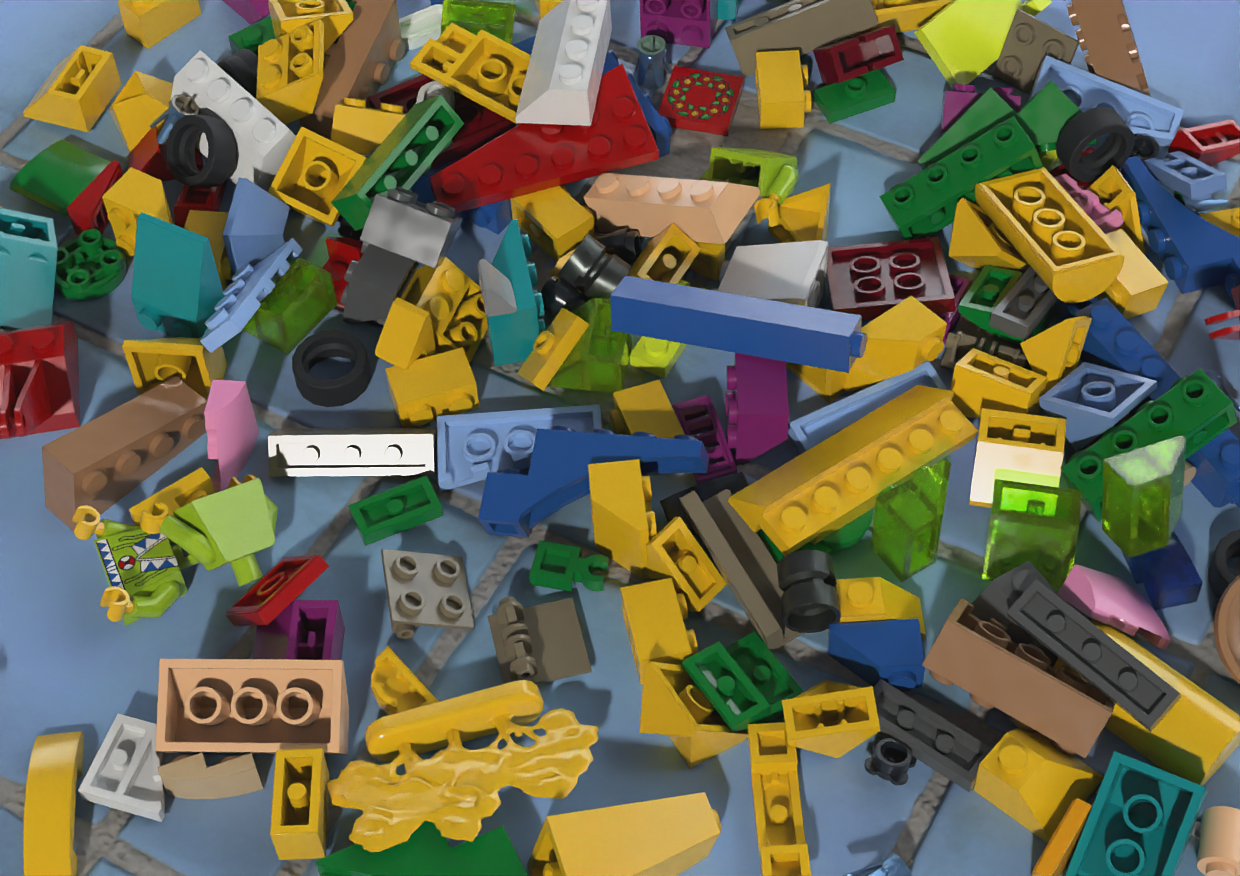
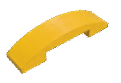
M785 722L747 724L753 808L761 876H811L808 844L805 842L796 747L788 744Z
M82 731L39 735L36 737L29 762L23 820L24 876H76L77 856L73 850L77 775H82L84 734Z

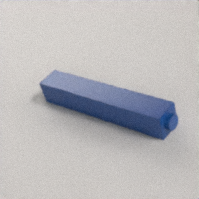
M625 276L610 295L612 331L849 373L856 358L863 357L866 348L867 335L861 332V315Z

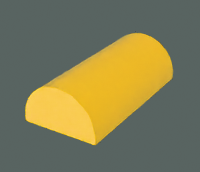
M1045 167L976 184L975 198L978 205L1061 301L1080 303L1090 300L1105 291L1119 275L1123 267L1125 255Z
M1092 619L1090 621L1092 624L1181 694L1179 701L1152 732L1147 730L1117 704H1115L1113 712L1104 727L1162 770L1204 786L1240 745V715L1117 628ZM1058 658L1053 667L1055 670H1058L1060 666H1066L1073 670L1060 658Z

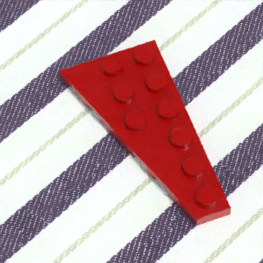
M620 64L601 77L591 126L521 123L431 176L429 182L435 201L455 208L454 213L598 176L602 173H609L655 161L659 158V149L624 66Z

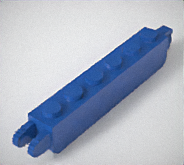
M1094 297L1090 300L1076 303L1079 310L1073 303H1066L1060 299L1055 301L1054 309L1057 314L1056 316L1061 321L1080 316L1092 318L1080 355L1082 362L1157 381V389L1129 412L1132 417L1144 403L1158 399L1170 390L1176 380L1181 378L1107 298L1099 301ZM1227 429L1186 460L1196 468V474L1191 482L1213 507L1221 508L1229 503H1235L1240 508V440Z

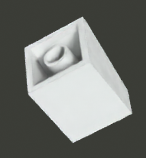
M815 240L736 246L731 260H725L719 276V288H713L712 290L820 308L825 296L829 242Z

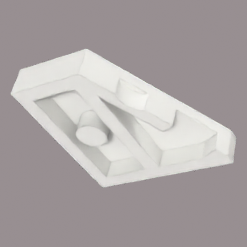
M117 714L78 789L83 800L159 822L163 821L165 817L164 784L157 768L163 765V752L155 751L156 724Z

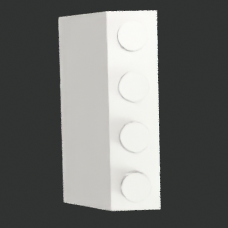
M563 0L539 21L515 116L516 123L591 126L612 31L610 0Z
M200 50L175 75L170 100L174 95L191 97L199 107L197 115L216 116L224 120L233 131L236 141V161L233 171L228 178L236 185L238 178H247L268 192L296 135ZM202 131L197 138L195 147L207 158L208 142L205 133Z

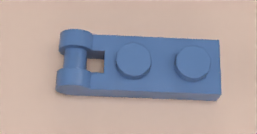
M1181 151L1168 153L1161 160L1150 158L1142 161L1157 181L1189 197L1190 200H1206L1213 196L1212 193L1227 189L1225 173Z

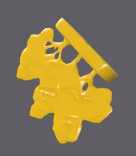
M513 681L375 720L365 731L367 749L376 760L391 763L378 765L364 760L350 761L341 770L338 778L327 783V788L332 805L363 811V814L355 820L352 832L348 837L353 843L363 845L364 850L380 852L406 842L424 821L434 823L443 837L473 842L482 828L481 820L491 816L500 806L501 800L498 796V791L503 787L510 785L521 789L524 793L533 797L566 798L576 786L578 776L588 769L589 764L594 760L589 747L599 739L597 735L599 728L597 726L580 724L574 712L563 708L550 710L541 716L538 723L534 726H524L535 721L543 711L544 701L538 686L532 681ZM542 728L545 730L546 735L541 737L535 734L533 730ZM499 732L495 741L487 747L469 750L462 746V742ZM515 733L516 737H520L524 733L533 739L535 744L530 747L520 746L513 742L510 734ZM504 739L508 745L500 750L497 748L498 742ZM447 747L429 759H422L418 756L422 753ZM404 763L406 773L401 776L397 775V766Z

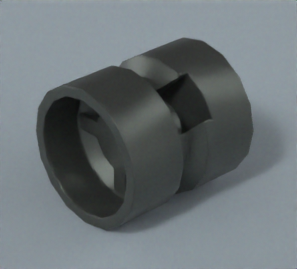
M587 234L557 275L573 287L582 285L584 287V295L600 307H603L618 284L629 273L632 266L616 254L607 256L605 254V246Z
M818 550L796 551L783 557L777 565L779 588L784 592L780 599L784 626L799 633H814L829 629V624L838 623L841 614L838 593L835 589L837 583L833 558L827 553Z

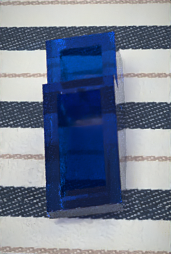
M1131 505L1117 508L1106 516L1135 583H1143L1154 610L1197 602L1203 582L1180 539L1155 508L1149 505L1139 511Z

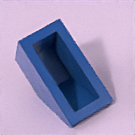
M918 618L829 624L828 655L874 687L882 679L901 692L922 687L925 667L922 664L925 657Z

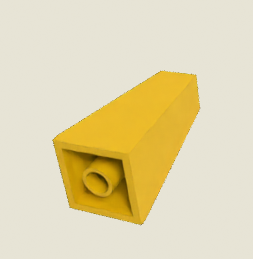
M705 792L547 816L528 860L527 868L530 876H677L708 857L721 832L720 818L717 811L711 809Z

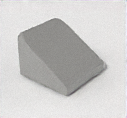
M479 260L477 267L485 313L488 314V317L516 312L517 306L510 280L487 260Z

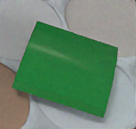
M61 139L32 158L10 182V190L69 216L67 207L105 169L110 161Z
M985 265L959 303L958 312L987 332L1020 345L1025 340L1009 336L1003 331L989 326L991 313L1022 277L1023 272ZM1055 306L1051 308L1028 339L1046 330L1056 313Z
M755 631L726 647L718 641L682 661L684 670L733 732L747 729V724L767 723L783 716L782 700L792 699L804 692Z

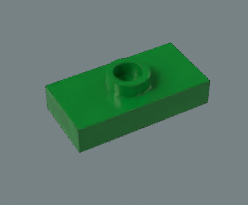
M880 69L842 83L830 84L815 89L814 102L831 124L895 102L896 91Z
M427 475L348 505L350 515L365 546L444 516L442 505Z

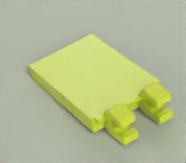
M953 0L914 33L951 87L953 84L967 85L999 59L1017 9L1035 16L1052 2L1051 0H1025L1023 3L1021 0Z

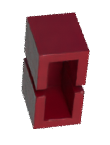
M894 25L877 27L813 50L823 85L842 83L867 74L869 71L878 70L904 60Z

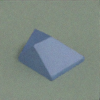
M238 178L222 235L233 275L248 263L254 267L285 244L283 232L290 206L247 178Z
M1083 362L1041 396L1039 403L1049 417L1067 419L1065 437L1076 451H1079L1114 426L1157 389V381Z

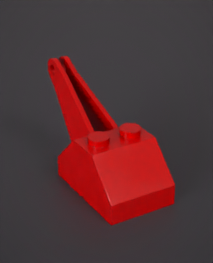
M67 321L0 331V439H11L13 437H24L32 434L80 427L78 335L73 322Z

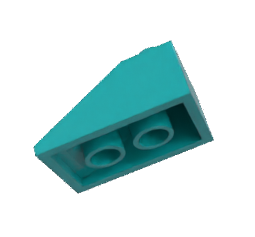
M142 212L137 217L131 298L136 310L137 319L145 328L152 331L159 330L174 338H202L208 328L205 322L216 312L214 306L224 298L209 238Z
M1114 751L1065 876H1174L1208 793L1207 788Z

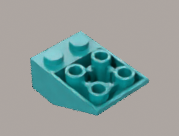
M0 208V329L14 330L52 323L58 250L53 218Z
M517 219L511 220L491 264L510 280L517 306V311L514 313L488 317V314H486L495 366L526 361L533 350L534 341L540 333L546 330L544 319H538L540 316H545L542 294L537 292V289L532 288L538 286L534 262L531 263L530 260H526V258L531 257L528 233L520 234Z

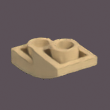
M201 752L195 755L176 757L170 763L157 767L168 795L173 797L219 799L244 795L264 789L252 753L243 756H229L222 759L218 764L208 767Z

